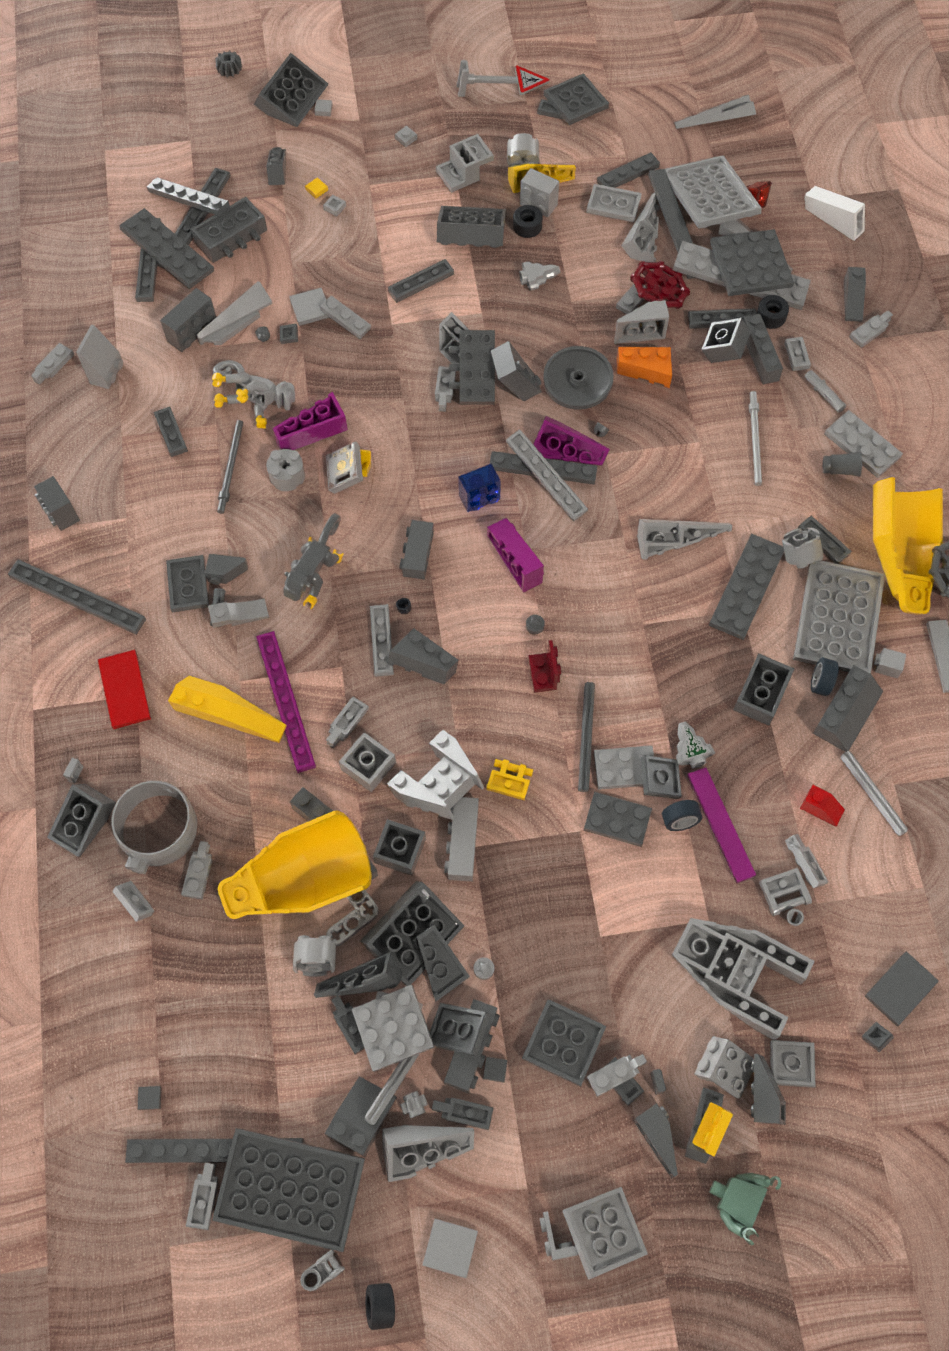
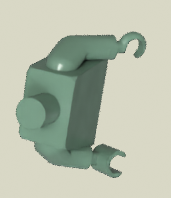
M743 1173L737 1174L734 1178H729L726 1186L714 1180L709 1193L720 1198L717 1209L720 1210L721 1219L728 1230L744 1238L749 1245H754L749 1236L754 1234L759 1237L752 1227L768 1190L766 1188L769 1185L772 1186L774 1181L777 1180L778 1185L775 1189L779 1190L782 1185L781 1179L777 1176L770 1179L765 1175Z

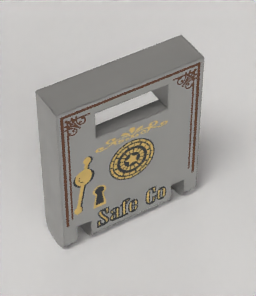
M356 441L351 445L349 444L332 452V455H326L330 492L335 494L363 481L360 446ZM350 474V478L345 479L343 481L338 480L339 478Z

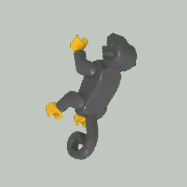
M334 513L330 516L318 541H312V537H309L308 542L301 547L302 557L300 560L292 561L290 573H284L287 576L283 589L285 597L298 601L308 587L311 588L310 595L304 600L303 605L305 606L309 602L311 603L310 609L317 603L316 597L323 584V580L318 574L323 564L327 567H332L335 563H340L344 553L337 554L336 549L331 553V548L326 545L329 536H333L339 527L340 515Z

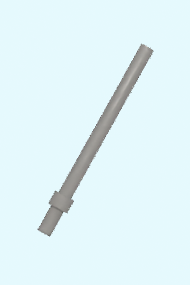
M751 391L748 407L749 413H751L755 485L761 486L762 474L758 424L759 403H757V392Z

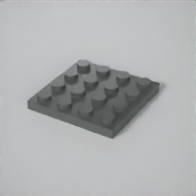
M775 229L711 238L710 244L728 296L793 287L794 281Z

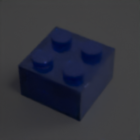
M492 463L458 476L459 497L467 512L477 511L485 505L494 504L500 500L501 480Z

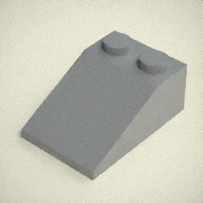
M666 301L648 302L619 318L616 324L614 344L665 339L669 321Z
M91 325L76 353L89 383L109 389L111 384L115 382L118 371L123 366V360L119 351L95 325Z

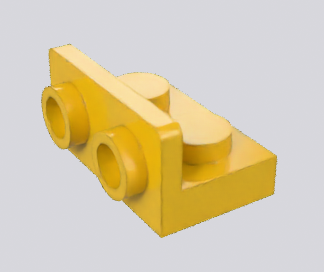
M710 1102L694 1136L693 1144L715 1157L733 1114Z

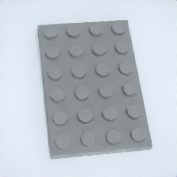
M724 156L665 169L673 192L698 229L761 214V206Z
M821 560L810 563L793 660L816 665L819 659L824 657L837 661L839 670L849 672L852 666L855 665L871 674L885 574Z

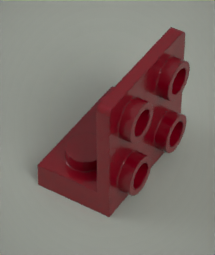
M553 640L548 641L547 653L528 655L534 693L557 690V683H560L561 666L560 663L557 664L558 649L557 646H553Z

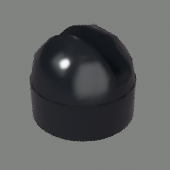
M401 598L396 602L399 613L408 614L411 611L412 605L409 599Z

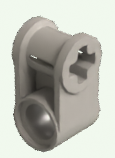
M334 1250L324 1254L315 1264L302 1273L301 1285L305 1290L310 1292L316 1291L345 1270L344 1266H340L333 1255ZM328 1261L330 1262L334 1270L331 1269V1267L328 1264ZM310 1273L316 1274L318 1278L317 1284L313 1287H308L305 1282L306 1277Z

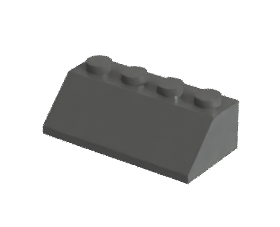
M855 665L852 666L813 734L844 752L850 750L883 693V690L870 673Z

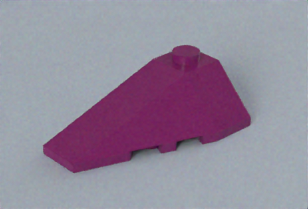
M545 416L533 443L546 459L573 461L592 465H603L610 450L608 447L548 416Z

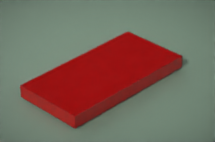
M136 650L98 659L113 730L150 720L151 715Z

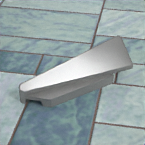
M259 281L256 282L197 334L199 344L203 345L205 342H213L214 345H222L260 318L258 311L272 304V300Z

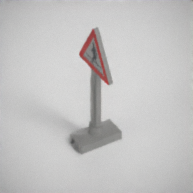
M461 60L456 86L459 88L458 97H465L467 84L474 83L518 84L520 95H524L548 84L550 79L518 65L515 66L516 77L469 74L467 60Z

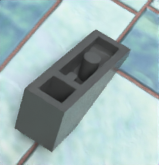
M848 267L844 277L845 321H863L866 287L865 268Z
M656 1103L633 1121L672 1179L678 1175L670 1122L668 1121L669 1115L663 1106L659 1107Z

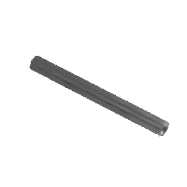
M586 682L584 685L578 791L580 792L589 791L595 684L593 682Z

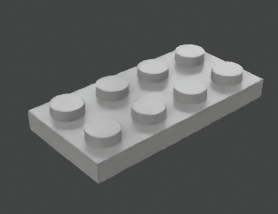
M850 410L827 428L824 435L848 454L861 451L862 466L877 478L903 455L901 451Z

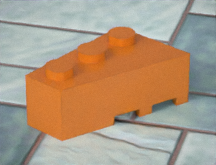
M618 347L617 374L634 379L649 380V383L654 384L656 382L665 385L664 387L670 388L672 379L671 347Z

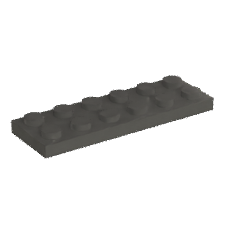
M145 208L119 225L120 230L189 289L214 272V267Z
M751 533L709 626L744 640L784 553L783 546Z

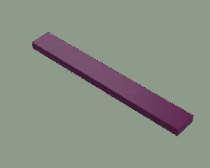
M272 631L258 635L256 638L280 718L287 725L285 734L296 771L300 773L316 768L275 632Z

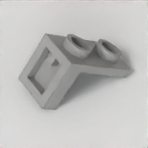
M548 1211L543 1212V1218H540L542 1233H547L548 1241L544 1242L546 1255L551 1256L552 1261L579 1255L576 1246L572 1245V1241L559 1244V1249H555Z

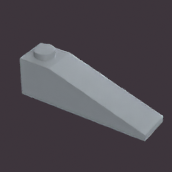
M412 1125L382 1129V1148L388 1182L412 1178L417 1175L416 1172L426 1167L431 1169L436 1166L435 1163L445 1158L451 1160L474 1149V1129Z

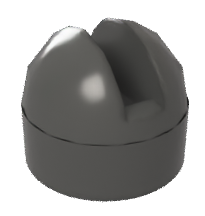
M259 327L255 331L259 341L265 342L269 340L270 332L267 327Z
M599 422L594 427V434L596 435L600 432L599 437H604L609 431L607 427Z

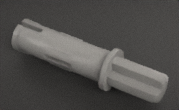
M813 370L805 374V378L814 386V390L818 391L838 413L846 408L847 405L826 385L824 379L821 380Z

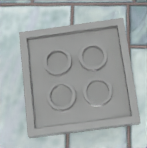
M413 985L352 1009L373 1072L434 1048Z
M622 1187L562 1210L588 1280L648 1254Z

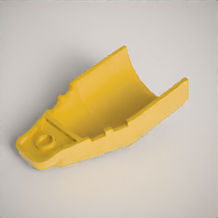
M894 477L877 481L873 485V542L891 594L899 601L900 609L904 613L915 615L927 614L930 610V596L934 583V578L932 575H929L933 558L932 549L943 544V489L895 492Z
M335 810L280 833L275 837V840L268 846H265L256 857L247 862L233 876L222 880L218 885V893L225 913L231 919L254 914L311 912L366 890L371 885V866L365 845L356 827L343 812Z

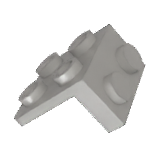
M713 1036L707 1045L702 1059L698 1063L694 1075L700 1079L714 1082L734 1098H740L752 1075L751 1063L754 1058L729 1039Z

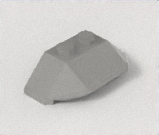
M451 312L439 324V351L452 364H460V353H449V346H460V330L469 329Z

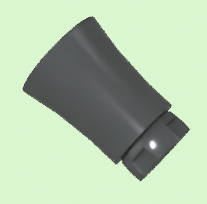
M861 451L823 456V473L860 477L862 472Z

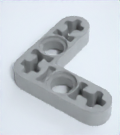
M366 890L361 891L363 896L360 900H353L351 896L346 897L355 909L327 930L326 935L330 936L331 939L333 932L338 934L342 931L340 927L342 925L348 932L345 935L343 931L339 935L340 939L338 941L336 939L331 940L336 946L345 943L377 918L379 914L378 907ZM364 902L366 903L368 908H374L372 910L373 914L371 916L370 914L365 915V908L363 905H361ZM351 918L358 920V926L354 929L347 927V922Z

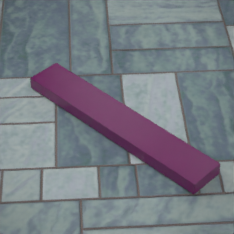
M707 768L689 773L687 775L736 883L754 878L756 873Z

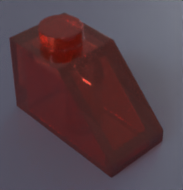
M771 181L756 182L747 186L761 208L766 207L772 185Z

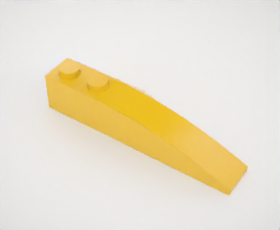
M188 676L177 683L168 700L175 711L280 743L287 727L283 722L228 688L192 676Z

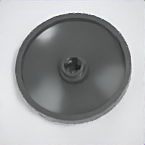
M572 346L556 352L548 360L544 368L543 382L547 394L557 404L569 409L582 410L592 408L607 398L612 389L614 375L610 362L603 354L589 347Z

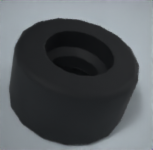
M523 205L516 209L513 214V229L515 233L524 238L538 235L542 230V212L532 205Z
M768 295L759 302L757 314L761 315L766 328L776 329L786 322L789 305L780 296Z
M391 1284L368 1285L366 1288L365 1304L369 1328L371 1330L392 1328L395 1322V1301Z

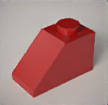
M814 784L807 792L800 806V809L837 827L845 811L844 807L831 793Z

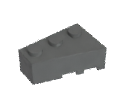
M509 341L491 350L498 380L522 401H526L541 393L540 378L533 373Z

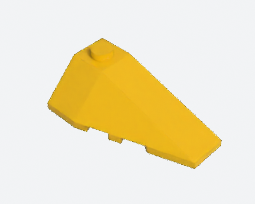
M520 164L508 167V181L513 193L520 192L521 180L530 168L558 180L559 183L574 180L576 172L575 165Z

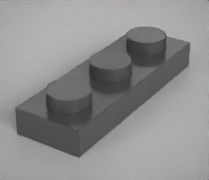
M171 407L155 411L154 415L170 456L173 457L188 452Z
M812 515L798 526L802 531H808V528H815L819 531L823 553L835 564H840L851 554L852 551Z

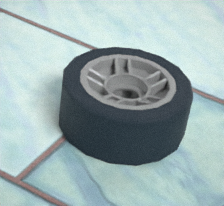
M824 657L819 659L811 679V691L813 693L823 696L830 695L838 676L839 665L837 661Z
M695 800L675 802L667 806L662 812L666 829L669 831L690 829L703 819L698 802Z

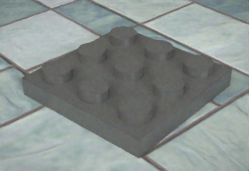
M584 73L544 90L546 99L550 101L551 105L560 113L568 125L609 108V102Z
M548 999L522 1060L581 1087L606 1026Z

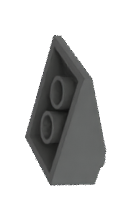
M85 783L72 784L47 838L77 857H81L109 819L116 802Z
M359 1076L334 1115L325 1135L359 1155L366 1157L397 1097L393 1095L375 1125L369 1124L365 1121V1115L382 1088Z

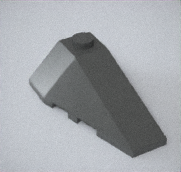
M389 952L318 983L314 996L315 998L376 992L387 988L392 989L401 982L402 971L392 953Z

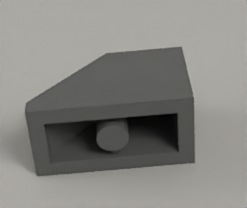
M209 554L205 570L207 581L215 585L220 583L227 584L248 570L247 560L243 557Z

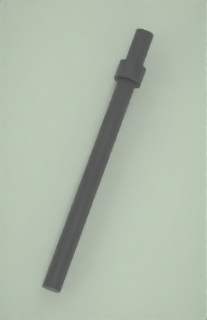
M241 420L236 421L222 491L219 492L218 496L219 505L217 512L220 514H224L226 502L229 501L230 497L229 488L244 423Z

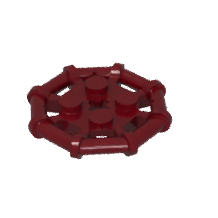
M641 261L635 272L630 276V280L634 283L638 292V297L648 302L664 301L663 299H667V308L680 309L686 297L690 295V289L683 280V274L673 271L672 268L664 264V261Z

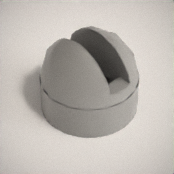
M791 909L788 911L786 918L791 925L798 926L803 922L804 915L798 909ZM794 912H798L795 922H792Z

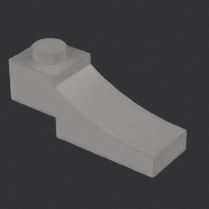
M265 598L237 603L223 602L208 606L213 628L229 624L235 626L269 618Z

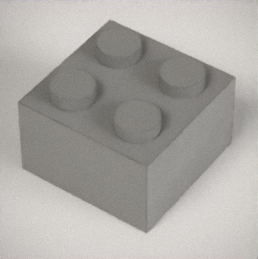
M530 168L521 180L520 205L535 206L542 212L543 216L549 217L558 205L559 181Z
M364 732L342 757L339 764L343 772L372 792L396 764L395 754Z

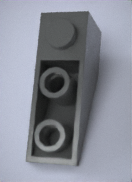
M274 147L269 151L266 165L269 185H285L286 149L281 147Z
M754 1054V1059L751 1063L752 1072L754 1073V1082L751 1084V1092L754 1095L751 1116L756 1123L786 1125V1101L764 1056Z

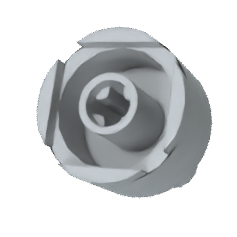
M526 133L516 134L513 139H509L507 142L508 165L512 167L520 164H538L539 140L537 138L535 140L532 138V135Z
M289 449L271 452L266 464L270 482L280 491L296 489L305 479L304 466L299 453Z
M798 528L784 535L782 543L787 563L796 565L797 568H805L808 564L823 559L822 543L817 529L808 528V531H802L801 528Z
M302 935L298 937V941L294 943L293 971L295 973H298V970L303 971L304 976L318 977L327 975V971L331 970V973L335 971L336 944L331 941L330 936L323 935L319 938H310L309 936Z

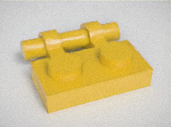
M495 759L494 767L501 769L500 772L496 770L491 771L486 790L525 801L530 780L523 777L524 775L532 777L534 769L527 768V765L524 764L516 765L509 763L510 761L506 759L503 761ZM507 770H509L512 772H516L518 774L517 776L507 774L506 772Z

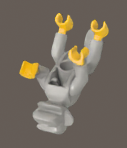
M232 360L219 362L213 368L212 380L214 381L212 385L214 387H220L222 382L236 383V395L224 397L220 393L216 394L214 406L221 408L224 402L237 404L250 400L255 403L254 412L257 428L266 429L267 418H264L263 412L273 401H276L278 408L284 406L285 410H290L292 402H295V387L289 382L283 381L276 386L269 379L247 374L240 363ZM232 369L236 370L237 373L232 374Z

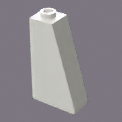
M814 186L806 193L804 198L806 210L854 241L864 232V203Z

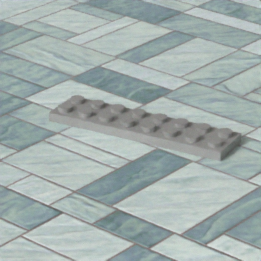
M682 241L673 271L725 286L713 250ZM792 275L794 285L791 288L748 294L760 298L768 295H777L784 298L788 302L789 307L802 310L811 280Z

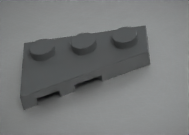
M433 924L416 937L435 1001H438L470 976Z

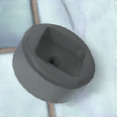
M531 615L527 618L526 629L529 633L539 634L544 630L545 621L541 616Z

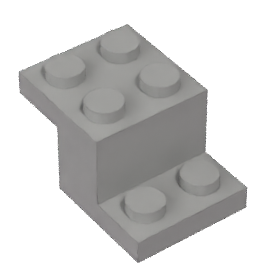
M476 134L450 145V160L436 166V172L452 193L480 181V166L493 161L494 155L481 137Z

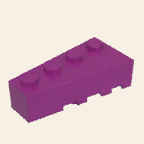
M333 392L328 394V398L323 401L320 399L315 402V405L308 410L305 408L300 411V414L295 418L290 417L273 428L276 443L280 450H296L348 430L346 416Z
M505 518L488 526L487 537L522 592L524 593L542 584L544 565L517 532L514 524Z

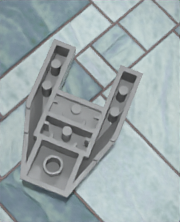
M690 918L672 954L719 1005L754 1030L772 1040L780 1037L788 1017L750 997L763 966L765 965L801 985L807 979L815 962L757 930L741 929L731 925L725 926Z

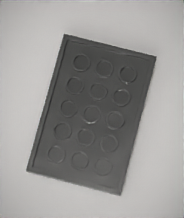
M235 1128L212 1221L344 1252L365 1158Z

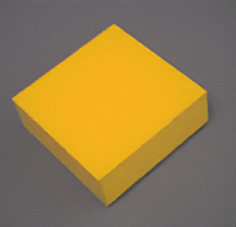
M317 177L305 185V189L317 199L328 191V186Z

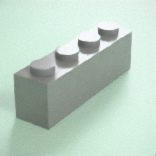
M462 797L450 809L454 818L452 822L448 823V834H451V842L447 841L446 854H450L449 861H445L444 873H448V880L473 882L479 798Z

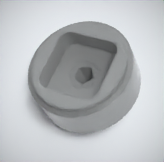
M480 958L475 962L474 974L481 980H487L493 976L494 964L490 959Z

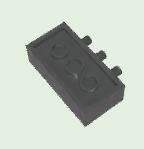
M244 197L230 205L220 216L214 215L193 227L191 231L195 244L214 263L226 255L229 258L233 257L234 253L232 251L239 247L243 250L246 249V243L252 239L259 241L261 239L260 235L267 231L265 216L247 197Z
M460 330V346H449V353H460V364H449V371H460V382H449V389H460V405H495V365L491 350L495 349V330Z

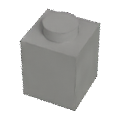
M883 648L881 653L875 656V672L898 679L904 668L906 654Z

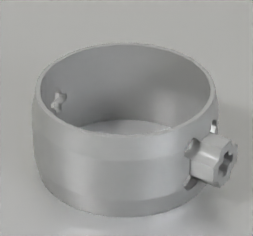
M146 781L131 787L119 798L112 814V830L116 842L128 856L125 867L135 873L146 874L149 866L171 864L183 857L191 848L197 833V816L191 802L180 789L162 781ZM154 796H171L186 804L188 815L185 829L172 845L153 853L137 852L125 845L123 836L125 821L133 808L140 802Z

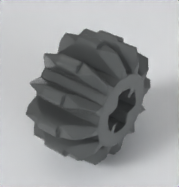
M230 50L228 52L223 51V54L218 53V57L215 58L216 69L221 76L226 75L227 78L229 76L234 77V74L238 75L239 71L242 70L241 58L236 52H231Z

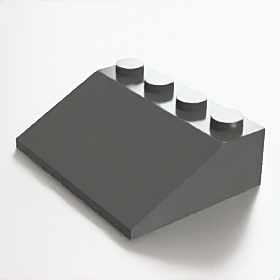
M290 53L260 92L254 105L266 115L298 127L329 83Z
M441 206L437 221V243L442 245L454 243L459 246L472 244L476 247L490 245L493 248L503 246L506 209Z
M416 881L360 942L376 958L391 952L402 971L401 982L409 986L426 969L416 936L434 924L446 943L449 944L462 930L464 925L423 882Z

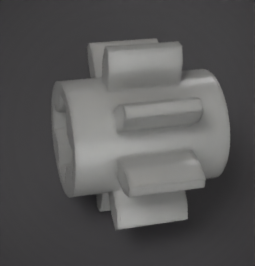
M418 1091L403 1096L404 1103L400 1104L404 1115L409 1113L410 1118H414L425 1113L424 1106H427L428 1103L424 1094L419 1096Z

